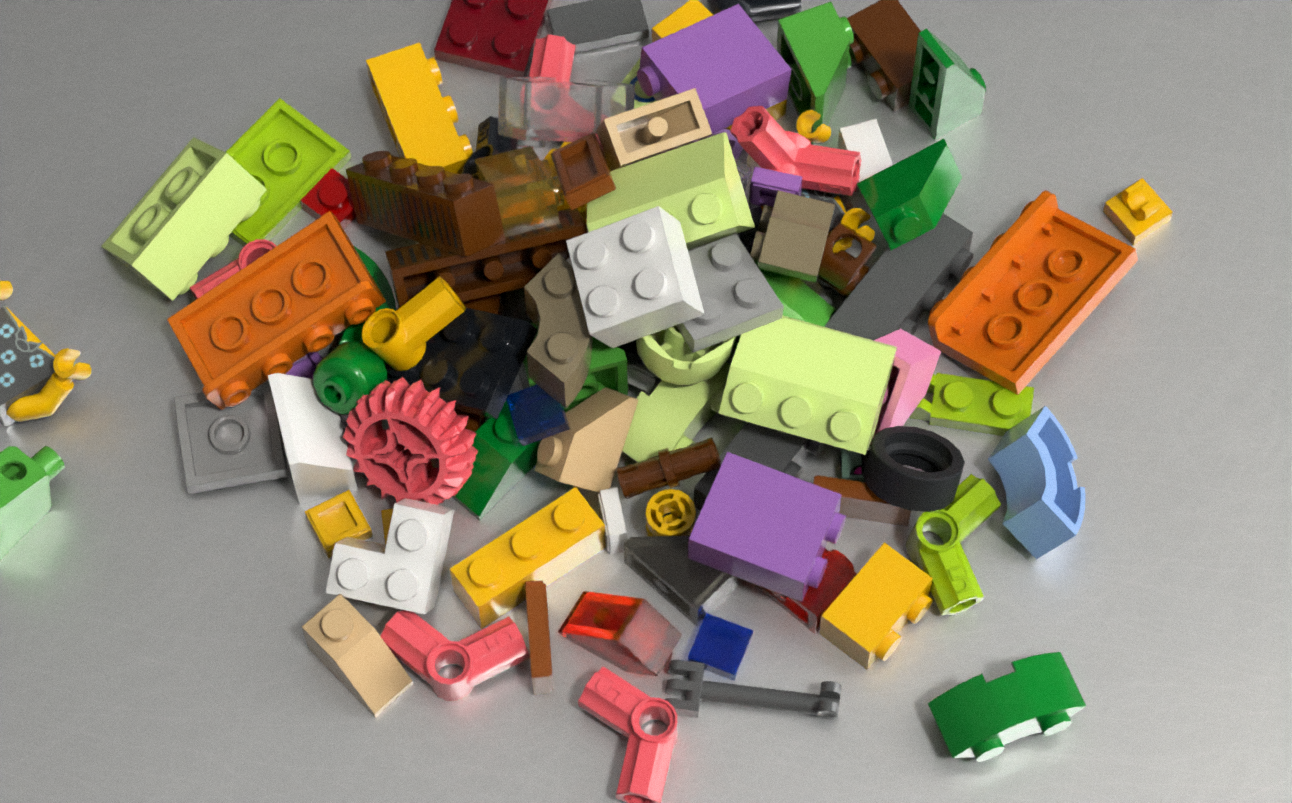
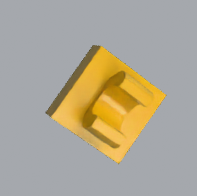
M1143 178L1106 201L1103 208L1106 216L1132 245H1135L1168 223L1173 213Z

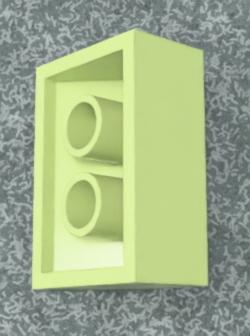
M725 132L610 171L616 190L587 203L586 224L589 232L659 206L680 221L687 250L755 228L728 136Z
M193 137L101 247L157 292L174 301L178 295L185 294L195 284L198 278L197 272L207 260L216 257L224 250L229 242L228 235L239 222L247 220L256 212L260 205V197L267 189L226 152Z
M782 315V319L741 334L730 365L718 414L865 455L873 441L897 347Z

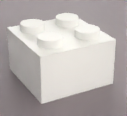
M659 206L566 241L589 334L609 347L615 348L705 315L681 223Z

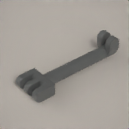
M684 660L669 661V674L688 678L687 680L669 679L666 682V693L685 697V700L675 698L664 699L675 708L679 716L698 718L700 701L838 719L841 684L837 682H822L820 695L703 680L705 663Z

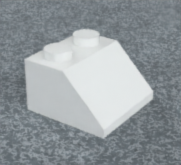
M281 373L268 375L299 504L339 495L347 490H350V492L356 491L357 485L353 468L357 459L346 455L348 444L342 437L344 434L343 429L348 425L346 420L349 416L334 412L323 404L317 396L313 379Z

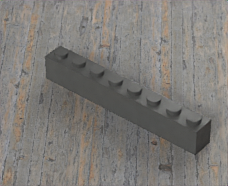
M943 213L934 229L892 251L888 247L830 318L825 327L870 340H876L899 329L914 335L918 327L916 320L924 310L930 313L933 306L939 300H942L946 292L944 285L951 276L959 278L970 265L974 256L970 252L973 232ZM746 422L721 453L720 459L722 464L726 453L730 452L800 479L803 473V468L801 467L803 462L811 453L818 456L827 444ZM719 469L705 473L694 487V505L699 511L702 510Z

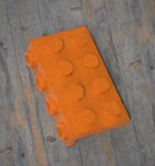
M1045 190L1035 201H1030L1026 204L1020 217L1005 233L995 238L990 250L981 260L964 272L959 284L945 299L939 300L933 306L928 318V328L933 346L942 353L1018 395L1138 261L1136 249L1060 210L1056 195Z
M329 211L169 317L167 321L204 385L202 388L204 395L210 402L223 410L226 407L239 405L248 399L253 389L269 380L268 375L275 373L286 374L290 371L294 362L309 352H317L324 349L333 341L335 335L350 325L365 322L376 311V308L385 303L386 300L337 217Z

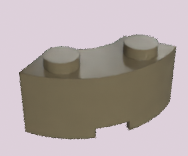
M778 190L774 207L764 205L758 231L755 234L750 256L754 262H758V268L816 283L835 204Z
M558 253L524 286L526 314L538 327L537 337L527 350L529 378L563 407L567 408L575 399L587 378L592 360V336L589 334L573 267Z

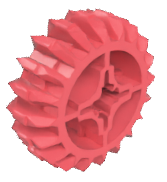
M402 377L392 384L385 380L383 383L377 384L369 395L361 396L357 401L355 409L353 408L348 414L349 417L346 420L348 425L342 437L349 442L346 455L357 459L353 472H361L366 475L365 487L375 485L381 489V499L392 495L397 502L408 498L438 505L443 503L445 499L449 500L452 496H455L471 476L472 469L474 468L473 462L476 460V454L478 453V450L472 446L476 433L465 429L469 416L457 415L454 411L456 400L446 403L440 398V387L428 392L425 390L422 380L412 383L410 386ZM387 419L388 429L382 428V420ZM439 459V467L433 468L431 460Z

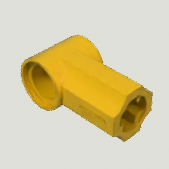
M439 276L396 311L384 308L374 312L366 320L361 336L363 342L394 370H409L422 359L426 349V341L466 310V307L450 285Z

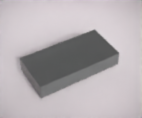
M589 0L547 9L552 35L562 36L568 42L576 46L575 53L649 38V28L641 0Z

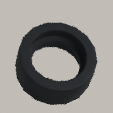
M895 426L885 428L874 436L863 477L867 487L877 497L893 506L910 511L931 512L944 509L954 501L965 461L960 450L953 443L935 432L918 427ZM903 465H907V466H911V467H914V468H918V469L923 470L924 472H920V471H917V470H913V469L907 468V467H905V466H903Z

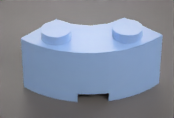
M1046 406L1009 429L988 458L1000 475L1006 491L1007 512L1002 524L1036 559L1076 536L1084 517L1086 497L1085 487L1078 488L1072 466V462L1078 459L1076 452L1064 429Z

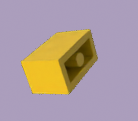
M884 542L822 614L819 634L868 670L877 658L885 661L894 652L902 639L898 633L909 620L916 624L928 611L933 602L929 597L933 578Z

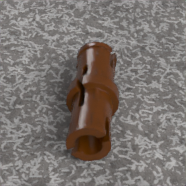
M710 437L696 444L670 451L669 448L658 450L657 456L616 468L623 494L626 499L667 485H669L670 489L680 486V481L702 473L718 470L722 464L714 439Z

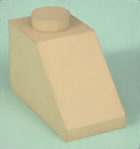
M696 88L603 119L596 130L611 171L703 140L712 135Z
M605 387L550 422L546 435L538 447V460L534 471L558 482L600 493V490L610 489L639 399Z
M341 594L302 626L308 649L375 718L413 685L412 679L375 628Z

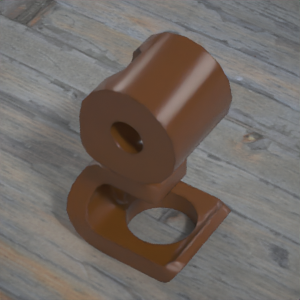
M839 223L826 240L818 272L819 285L836 290L846 300L871 269L865 263L877 246L850 227ZM842 238H853L860 243L862 250L859 256L855 258L844 250L834 254L833 247Z

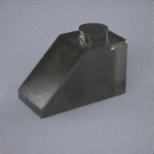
M690 535L630 537L624 543V563L697 627L739 586L738 577L688 558V540Z

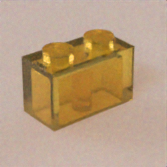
M532 146L475 159L479 180L494 184L505 237L560 224L557 206L564 205L560 181L557 176H552L548 161H540Z

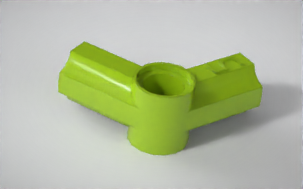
M972 474L958 485L954 501L944 509L921 514L906 541L907 554L911 560L919 565L922 571L933 578L930 590L941 616H951L966 611L973 605L980 603L984 598L961 543L1000 508L1001 503L996 496L995 490L983 478H977ZM923 532H934L941 538L943 545L937 546L929 543L923 536Z

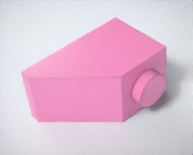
M902 329L874 340L897 347L874 436L885 428L903 426L926 395L941 353L937 348Z

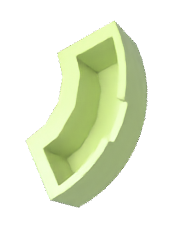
M726 363L713 377L694 385H676L662 380L649 396L641 391L636 398L639 399L622 452L637 462H641L657 456L658 450L669 448L670 451L695 444L693 439L699 430L712 416L719 413L730 364Z

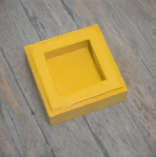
M350 490L304 511L306 519L328 559L333 555L335 543L346 537L361 540L373 537L372 530Z

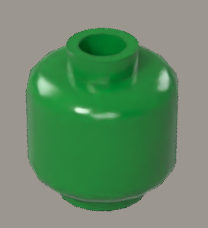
M357 341L340 344L318 363L313 373V385L317 396L325 406L343 415H348L353 408L355 409L357 401L361 396L369 395L377 384L387 380V369L384 361L366 344Z

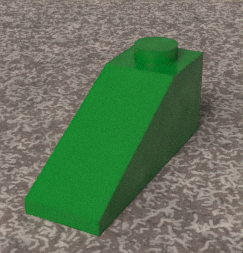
M926 28L918 33L908 106L934 140H937L982 114L986 85L976 69H969L959 55Z

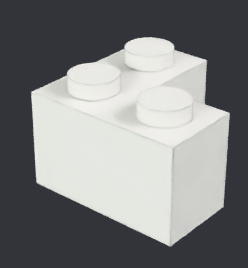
M408 498L395 503L386 545L352 537H346L335 543L325 593L337 596L341 594L346 598L426 614L436 605L454 508Z

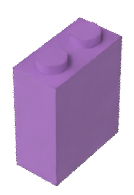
M739 4L642 47L640 68L637 71L638 82L643 92L647 96H653L656 101L696 88L712 134L732 125L734 118L743 114L748 107L763 106L767 109L786 100L791 75L789 65Z
M727 452L689 537L688 558L802 602L808 587L811 586L817 589L822 580L828 560L821 556L827 542L836 544L846 520V515L839 513L842 495Z

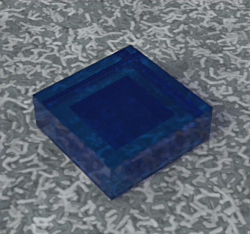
M537 384L507 396L506 400L516 434L523 446L570 429L564 407Z
M706 613L689 653L688 661L705 663L704 670L735 681L753 639L754 630Z

